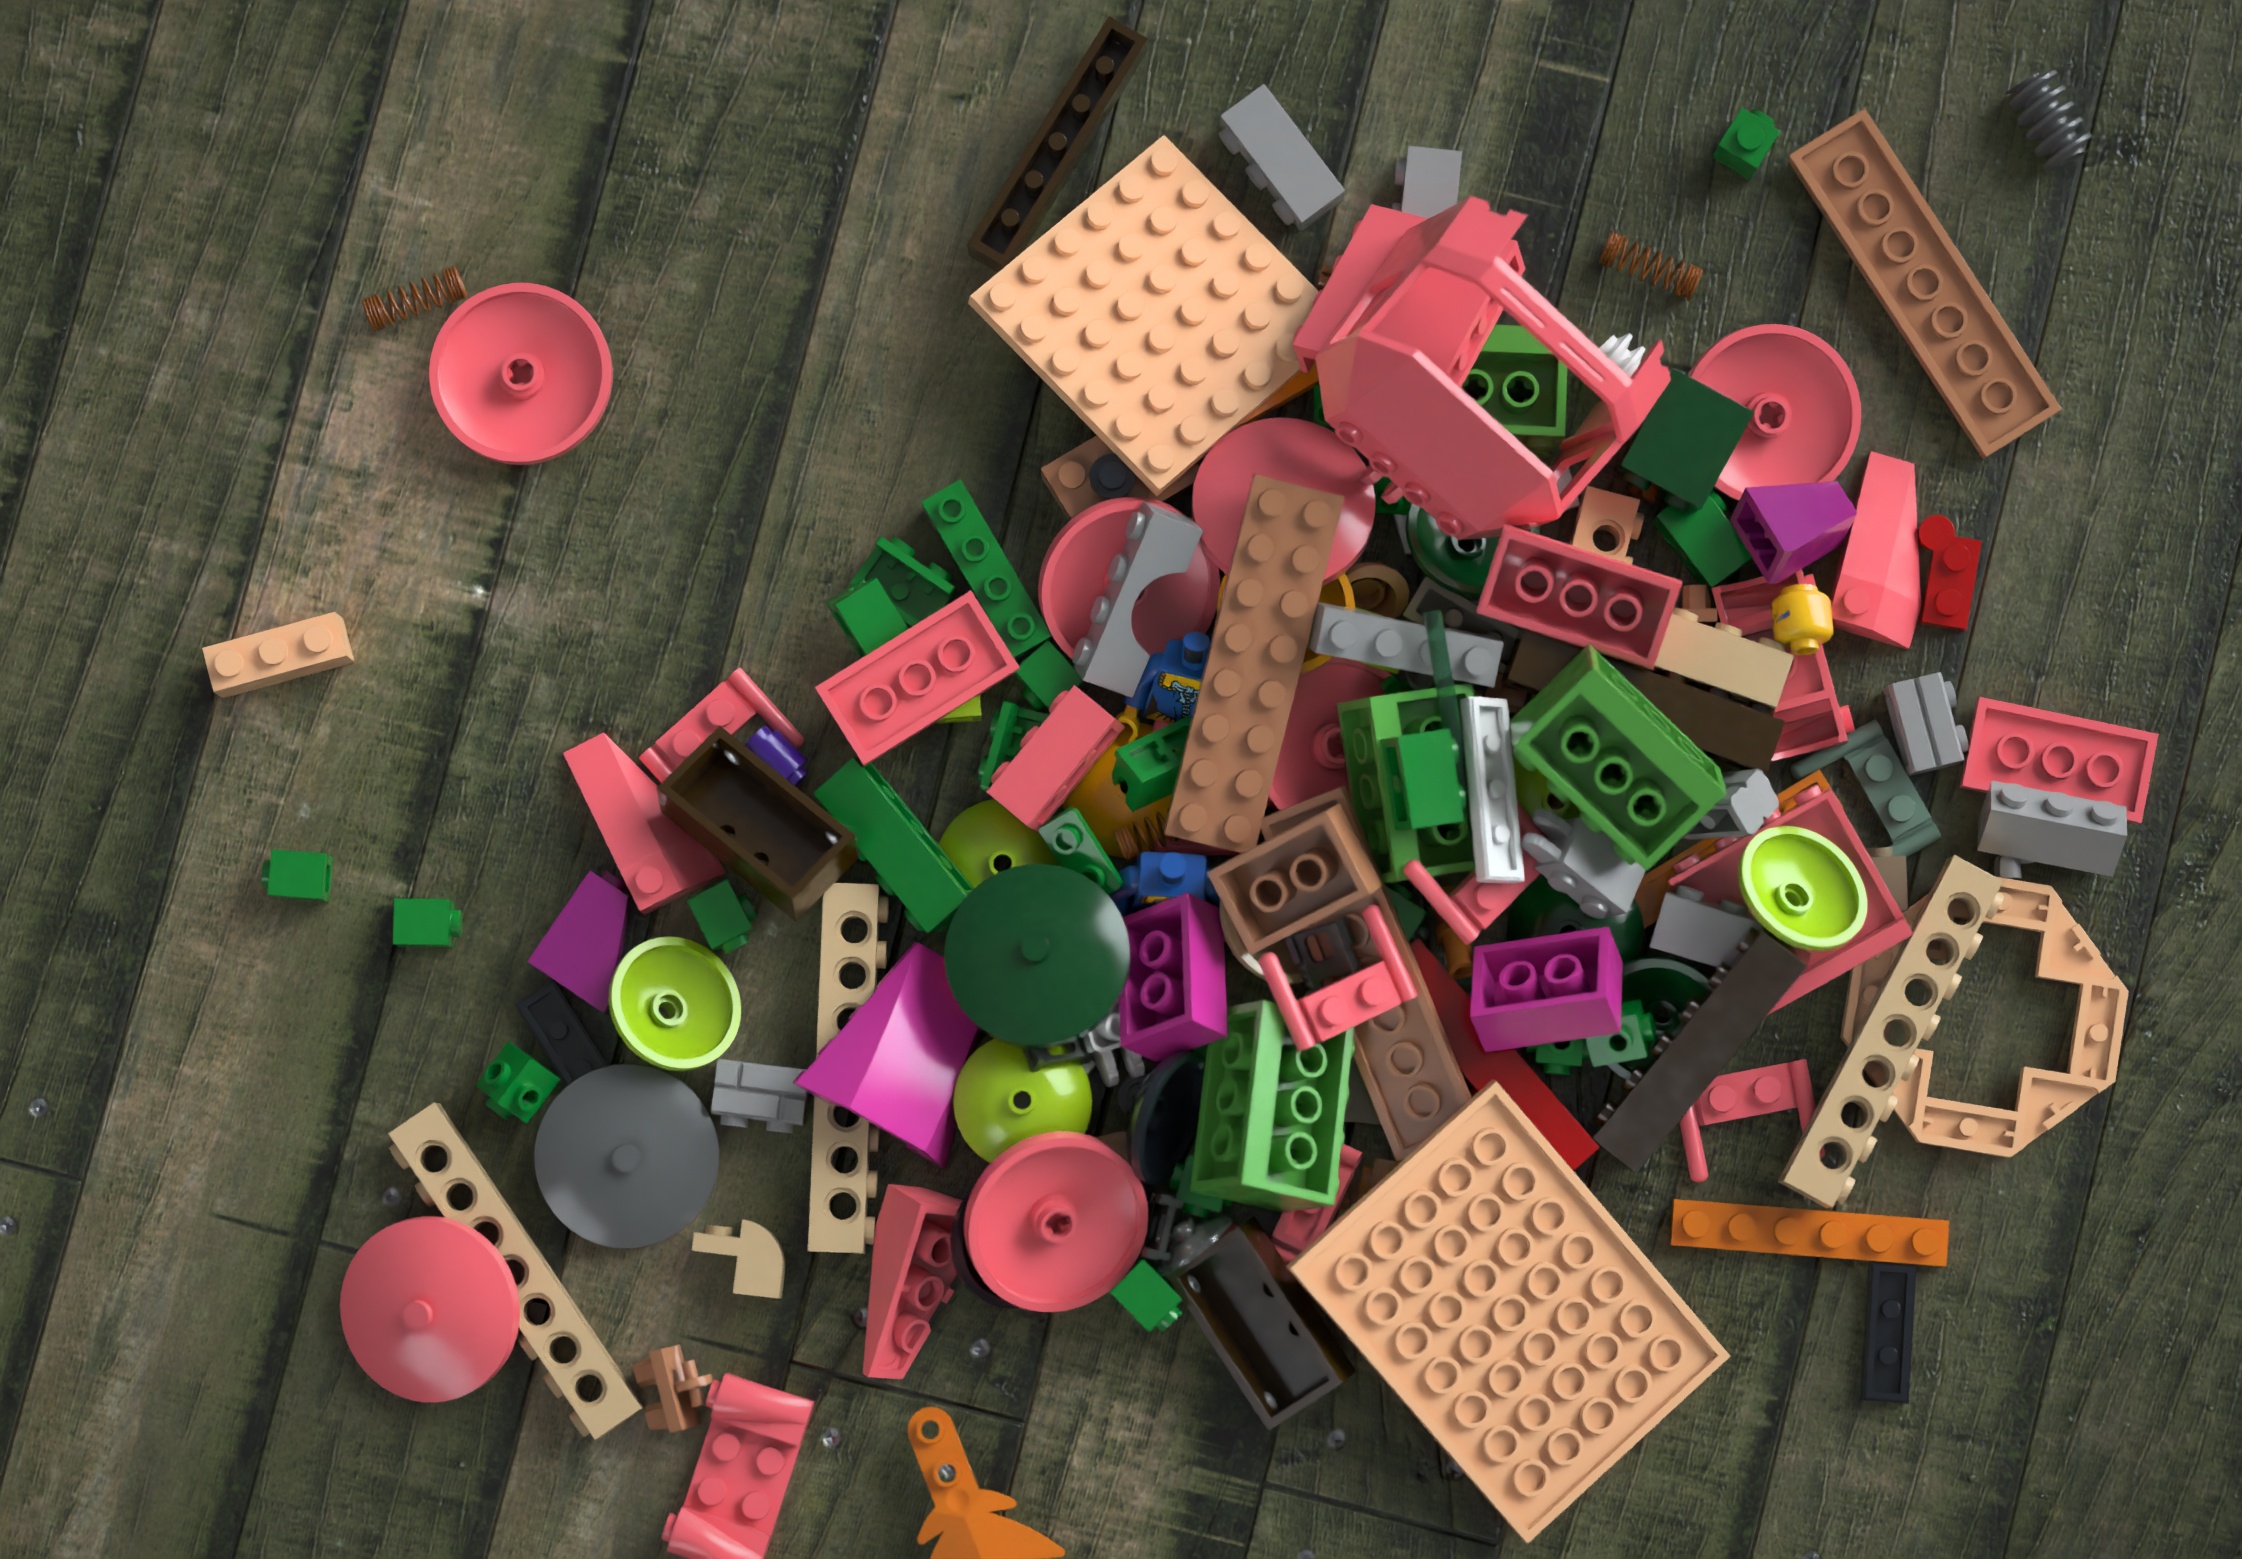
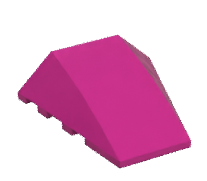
M914 942L875 987L877 990L864 1005L858 1006L848 1018L850 1021L834 1039H830L818 1052L819 1057L806 1071H802L792 1083L830 1105L848 1109L907 1143L905 1148L945 1169L957 1125L953 1104L955 1085L963 1066L976 1051L981 1030L968 1019L957 1004L947 979L944 957L922 944Z

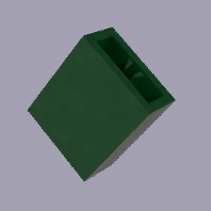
M1673 368L1669 372L1671 381L1642 421L1618 468L1626 472L1623 480L1646 492L1650 485L1666 493L1663 500L1665 503L1687 514L1690 507L1697 511L1703 508L1751 420L1754 411Z

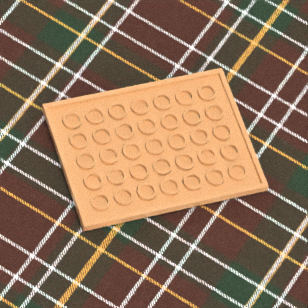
M1494 1080L1486 1084L1286 1266L1517 1535L1527 1544L1731 1357L1505 1090Z

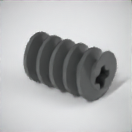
M2056 69L2031 76L2005 93V95L2017 93L2009 102L2011 110L2025 109L2017 119L2020 126L2034 124L2026 133V139L2030 142L2043 140L2037 146L2034 153L2036 157L2051 156L2043 165V170L2046 173L2060 169L2085 155L2089 150H2084L2083 145L2092 137L2090 132L2082 134L2074 132L2083 121L2082 117L2067 119L2066 114L2075 104L2073 101L2058 102L2057 98L2066 90L2065 86H2049L2048 83L2057 74Z

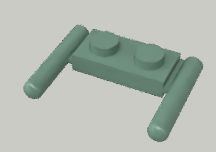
M1875 719L1855 729V732L1848 733L1849 743L1813 752L1793 763L1790 767L1791 775L1797 780H1802L1815 771L1844 757L1846 765L1889 841L1892 843L1888 847H1893V856L1908 857L1942 838L1888 739L1883 735V731Z

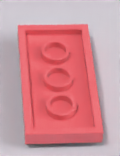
M969 591L819 684L815 689L863 766H866L1019 671L1020 667L972 591Z
M1978 697L1968 740L1969 750L1966 751L1959 787L1987 793L1991 781H1997L2007 784H2019L2023 787L2053 793L2061 792L2069 796L2095 801H2108L2116 805L2126 806L2127 822L2138 825L2142 823L2159 734Z

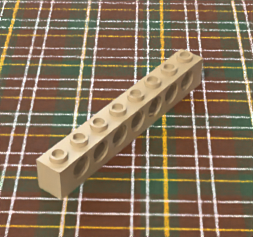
M1956 855L1946 860L1911 926L1914 935L1906 938L1900 947L1778 1180L1779 1183L1825 1208H1832L1836 1201L1841 1204L1845 1202L1855 1183V1179L1851 1178L1850 1174L1856 1162L1859 1160L1864 1163L1874 1148L1877 1139L1872 1137L1871 1134L1878 1120L1883 1122L1888 1120L1898 1101V1098L1892 1094L1899 1080L1902 1079L1907 1082L1919 1061V1057L1914 1055V1052L1921 1038L1928 1041L1941 1017L1934 1013L1942 998L1948 1001L1951 999L1961 981L1962 976L1956 974V971L1964 957L1971 960L1982 941L1983 936L1977 933L1985 917L1990 920L1994 917L2003 901L2004 895L1998 892L2004 882L2003 880ZM1952 900L1961 901L1968 908L1969 917L1964 925L1955 924L1948 916L1947 910ZM1932 940L1943 943L1947 949L1948 957L1943 965H1935L1927 957L1926 948ZM1910 981L1920 982L1926 989L1927 997L1921 1006L1912 1005L1906 999L1905 988ZM1889 1021L1898 1022L1905 1030V1040L1899 1047L1890 1045L1884 1038V1028ZM1868 1062L1879 1064L1884 1071V1080L1877 1088L1869 1086L1863 1079L1862 1070ZM1847 1102L1857 1104L1863 1112V1120L1857 1128L1846 1126L1841 1119V1110ZM1826 1143L1835 1144L1841 1151L1842 1159L1835 1169L1826 1168L1820 1161L1819 1153L1822 1146Z
M833 883L823 894L816 1059L819 1057L818 1052L824 1045L840 1033V1016L844 1012L856 1010L859 1005L866 1003L877 990L875 987L877 986L878 968L886 969L887 941H879V923H888L889 896L881 895L879 884ZM851 919H861L867 923V936L859 943H849L843 938V927ZM851 964L862 966L866 972L865 982L857 989L844 987L840 979L843 969ZM815 1096L808 1251L866 1254V1244L874 1245L876 1218L867 1217L868 1198H876L878 1174L877 1171L869 1170L870 1152H878L879 1127L862 1117L851 1127H841L835 1120V1110L838 1106L830 1105ZM850 1147L858 1155V1164L850 1173H839L833 1166V1156L840 1148ZM841 1193L852 1195L856 1201L855 1213L846 1220L837 1219L831 1211L833 1198Z
M436 1102L432 1103L388 1133L394 1141L389 1150L404 1170L409 1166L412 1168L420 1180L414 1186L429 1208L436 1204L445 1218L463 1223L476 1231L485 1222L493 1223L499 1231V1239L494 1245L503 1256L506 1263L511 1260H517L523 1265L525 1277L516 1286L520 1302L519 1328L523 1334L517 1339L532 1361L539 1357L549 1372L543 1376L545 1382L558 1399L565 1395L574 1409L569 1414V1417L581 1435L586 1437L588 1434H591L594 1440H598L644 1409L645 1406L442 1105ZM440 1146L447 1153V1164L441 1171L433 1173L425 1164V1156L432 1147ZM466 1184L473 1192V1201L467 1209L459 1211L451 1203V1192L456 1186ZM536 1298H542L547 1301L551 1309L549 1319L542 1325H536L531 1322L527 1314L529 1304ZM562 1336L571 1338L576 1344V1355L569 1363L559 1362L553 1354L554 1343ZM588 1374L599 1378L603 1387L601 1396L593 1402L585 1400L579 1393V1383Z

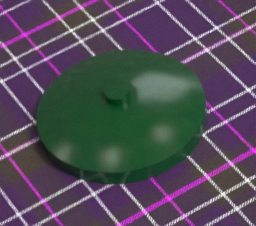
M1050 864L1016 866L1003 870L979 884L964 899L952 918L944 951L945 970L949 986L957 1004L968 1019L981 1031L1000 1042L1032 1049L1051 1048L1071 1043L1098 1027L1118 1004L1127 984L1131 961L1129 938L1124 920L1107 893L1086 876L1068 868Z

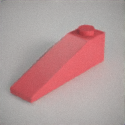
M1870 451L1854 505L1857 515L1845 537L1828 597L1831 602L1833 628L1908 650L1921 609L1915 469L1913 463Z
M604 732L563 753L641 913L647 915L726 874L720 860L661 812L657 793L658 786Z
M888 1184L874 1233L863 1374L865 1376L903 1379L931 1332L928 1323L941 1301L947 1304L952 1297L954 1290L949 1287L957 1273L951 1257L950 1236L954 1217L963 1200L923 1187Z

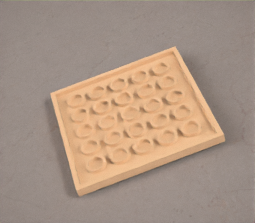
M1163 135L970 296L968 304L1130 470L1158 496L1206 455L1224 436L1233 431L1237 425L1302 371L1293 349V338L1297 328L1300 325H1304L1312 311L1314 298L1319 291Z

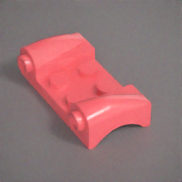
M1800 569L1777 584H1768L1764 576L1712 588L1720 622L1740 629L1742 631V638L1757 643L1760 638L1774 640L1771 617L1772 602L1781 595V590L1785 587L1798 584L1816 586L1813 574L1804 576L1803 570ZM1819 645V651L1814 654L1794 655L1773 717L1784 720L1785 723L1771 763L1849 743L1847 733L1855 732L1849 706L1839 707L1823 645ZM1791 648L1785 649L1786 653L1792 654Z
M725 1373L722 1382L713 1380L705 1406L713 1408L712 1420L684 1506L681 1507L678 1515L670 1513L661 1539L669 1542L667 1552L688 1559H765L815 1404L814 1400L777 1390L730 1373Z

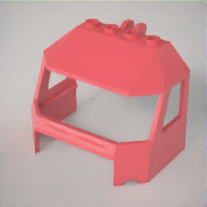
M1473 196L1406 230L1316 355L1325 421L1335 429L1337 437L1342 442L1355 447L1369 460L1370 465L1363 471L1360 477L1367 486L1377 483L1383 476L1390 478L1392 481L1385 487L1381 496L1386 503H1395L1404 495L1410 503L1422 507L1436 520V525L1441 531L1458 540L1500 537L1504 524L1528 531L1559 519L1566 508L1636 431L1671 381L1668 368L1662 366L1660 362V357L1664 353L1662 340L1654 342L1636 370L1629 377L1498 256L1527 215L1510 210L1506 216L1489 211L1490 207L1487 201ZM1432 267L1477 284L1602 399V401L1594 405L1574 436L1562 441L1560 445L1562 453L1551 469L1546 467L1418 349L1372 333L1374 328L1426 269ZM1386 288H1390L1356 330L1346 336L1375 295ZM1588 459L1559 494L1556 484L1564 472L1571 465Z

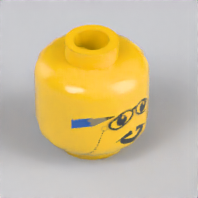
M1798 584L1785 587L1781 590V595L1772 602L1771 617L1774 640L1784 644L1786 648H1791L1792 654H1814L1819 651V645L1829 641L1832 637L1831 602L1827 595L1818 592L1816 586Z

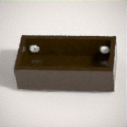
M721 726L657 787L660 810L664 815L795 922L858 859L855 834ZM726 833H732L734 835V838H731ZM760 860L768 862V865H764Z
M1253 1216L1167 1273L1166 1276L1269 1431L1341 1385L1356 1370L1293 1274L1286 1267V1263L1255 1216Z

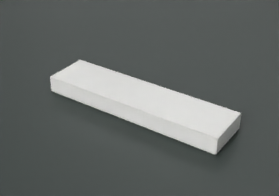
M1469 696L1460 700L1477 882L1516 884L1524 881L1508 703L1507 699Z

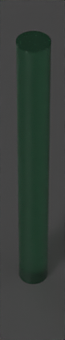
M1441 609L1423 612L1442 728H1450L1451 738L1457 744L1459 759L1455 766L1458 784L1463 787L1465 794H1469L1464 740Z

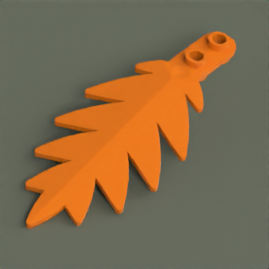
M926 1407L920 1409L912 1416L908 1425L909 1440L935 1504V1508L927 1516L917 1538L918 1543L924 1545L942 1533L930 1559H1048L1065 1556V1550L1046 1536L1012 1519L990 1513L1015 1508L1017 1502L1004 1494L978 1488L954 1423L945 1411L936 1407ZM929 1421H934L939 1426V1434L933 1439L925 1438L922 1433L923 1426ZM945 1465H952L956 1470L955 1479L949 1483L943 1482L939 1477V1471Z

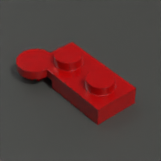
M1932 515L1927 517L1918 529V539L1925 549L1932 551L1919 624L1964 632L1968 625L1982 541L1955 536V528L1947 517Z

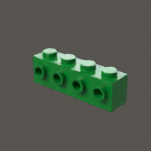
M853 757L814 792V795L821 802L819 806L856 835L858 858L862 861L868 860L878 872L875 878L879 885L889 895H897L907 909L904 910V914L909 922L919 931L925 930L927 933L941 932L951 923L958 907L975 888L872 762L863 766L858 757Z

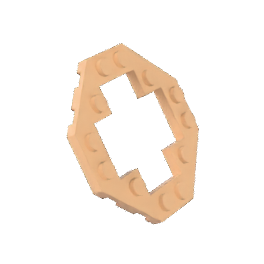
M1997 877L2004 881L1998 891L2004 895V898L1991 920L1985 917L1983 923L2041 932L2035 977L2080 985L2067 1074L2021 1067L2015 1111L1927 1097L1934 1051L1916 1048L1914 1055L1919 1057V1061L1907 1082L1900 1079L1892 1095L1898 1098L1894 1112L1917 1143L2010 1158L2115 1082L2129 991L2119 977L2115 976L2100 956L2101 953L2080 924L2074 921L2052 886ZM1928 894L1910 906L1908 911L1902 912L1910 927L1913 925ZM1958 900L1950 902L1947 910L1950 920L1952 922L1954 918L1968 920L1969 911L1967 906ZM1904 940L1850 970L1840 1035L1847 1047L1850 1045ZM1936 940L1929 942L1926 948L1928 959L1946 962L1948 952L1945 945ZM1889 1021L1884 1028V1038L1887 1042H1889L1892 1021ZM1875 1062L1866 1063L1863 1069L1875 1086L1879 1087L1884 1080L1882 1067Z

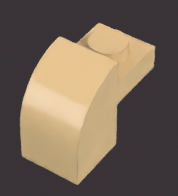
M742 1219L740 1238L732 1237L733 1228L706 1225L705 1234L694 1232L692 1251L737 1256L733 1293L782 1299L786 1267L785 1256L779 1241L767 1228L758 1223Z

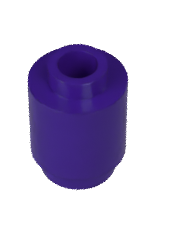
M765 725L744 745L795 787H798L809 774L804 769L808 759L778 730L772 732Z

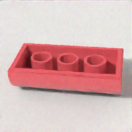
M1504 524L1476 613L1585 648L1590 644L1599 653L1653 670L1682 581Z

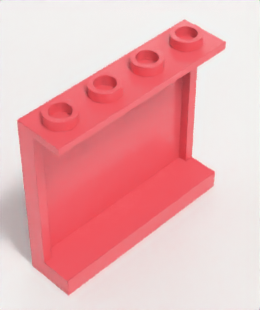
M1373 204L1370 205L1363 220H1359L1356 223L1352 232V239L1344 254L1339 255L1335 260L1332 275L1326 286L1316 294L1312 311L1304 325H1300L1294 334L1293 349L1302 372L1309 373L1316 360L1317 353L1406 230L1428 218ZM1510 239L1498 257L1521 277L1525 266L1517 241ZM1430 267L1425 270L1388 312L1372 333L1418 349L1461 388L1500 317L1503 308L1477 284ZM1386 288L1375 295L1346 336L1356 330L1390 288Z
M1818 784L1799 793L1794 797L1797 805L1783 813H1780L1777 808L1768 819H1763L1764 823L1753 836L1719 838L1713 842L1716 850L1708 855L1699 858L1695 852L1672 865L1675 873L1668 878L1671 886H1674L1675 890L1678 885H1683L1704 892L1703 900L1721 904L1722 898L1746 904L1738 879V865L1741 854L1749 842L1760 832L1779 826H1795L1815 832L1836 845L1853 863L1862 879L1867 896V913L1861 929L1849 942L1836 949L1828 951L1807 950L1811 953L1807 968L1768 1015L1914 935L1830 786L1821 791ZM1748 908L1747 913L1753 914L1751 910Z

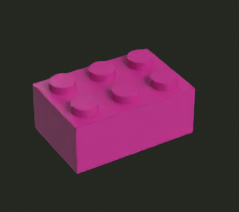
M1185 893L1122 917L1128 933L1131 961L1127 984L1119 1000L1121 1047L1158 1062L1179 1051H1189L1228 1037L1224 934L1220 921V908L1189 893Z
M1609 927L1474 947L1470 1018L1485 1052L1621 1033L1623 962Z

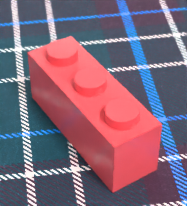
M1075 685L1069 692L1065 690L1055 698L1049 708L1051 714L1040 727L1035 726L1027 732L1020 743L1022 748L1011 763L1006 761L995 771L991 778L992 786L987 791L988 794L1020 821L1036 832H1039L1038 829L1052 817L1125 728L1122 723Z

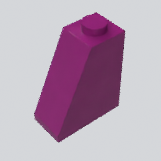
M1838 481L1745 487L1730 522L1767 583L1777 584L1841 546L1857 515V511Z
M604 870L600 877L589 871L527 962L608 1016L610 1013V982L616 967L622 959L632 899L623 893L627 887L626 883L608 871Z

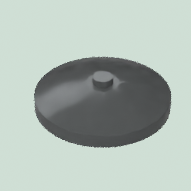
M622 1063L603 1066L583 1074L572 1081L558 1094L547 1109L541 1121L535 1142V1171L540 1190L552 1212L563 1224L579 1236L591 1242L613 1248L649 1246L664 1241L683 1230L694 1220L707 1203L714 1188L719 1168L717 1131L712 1117L702 1100L687 1084L676 1076L664 1070L643 1064Z

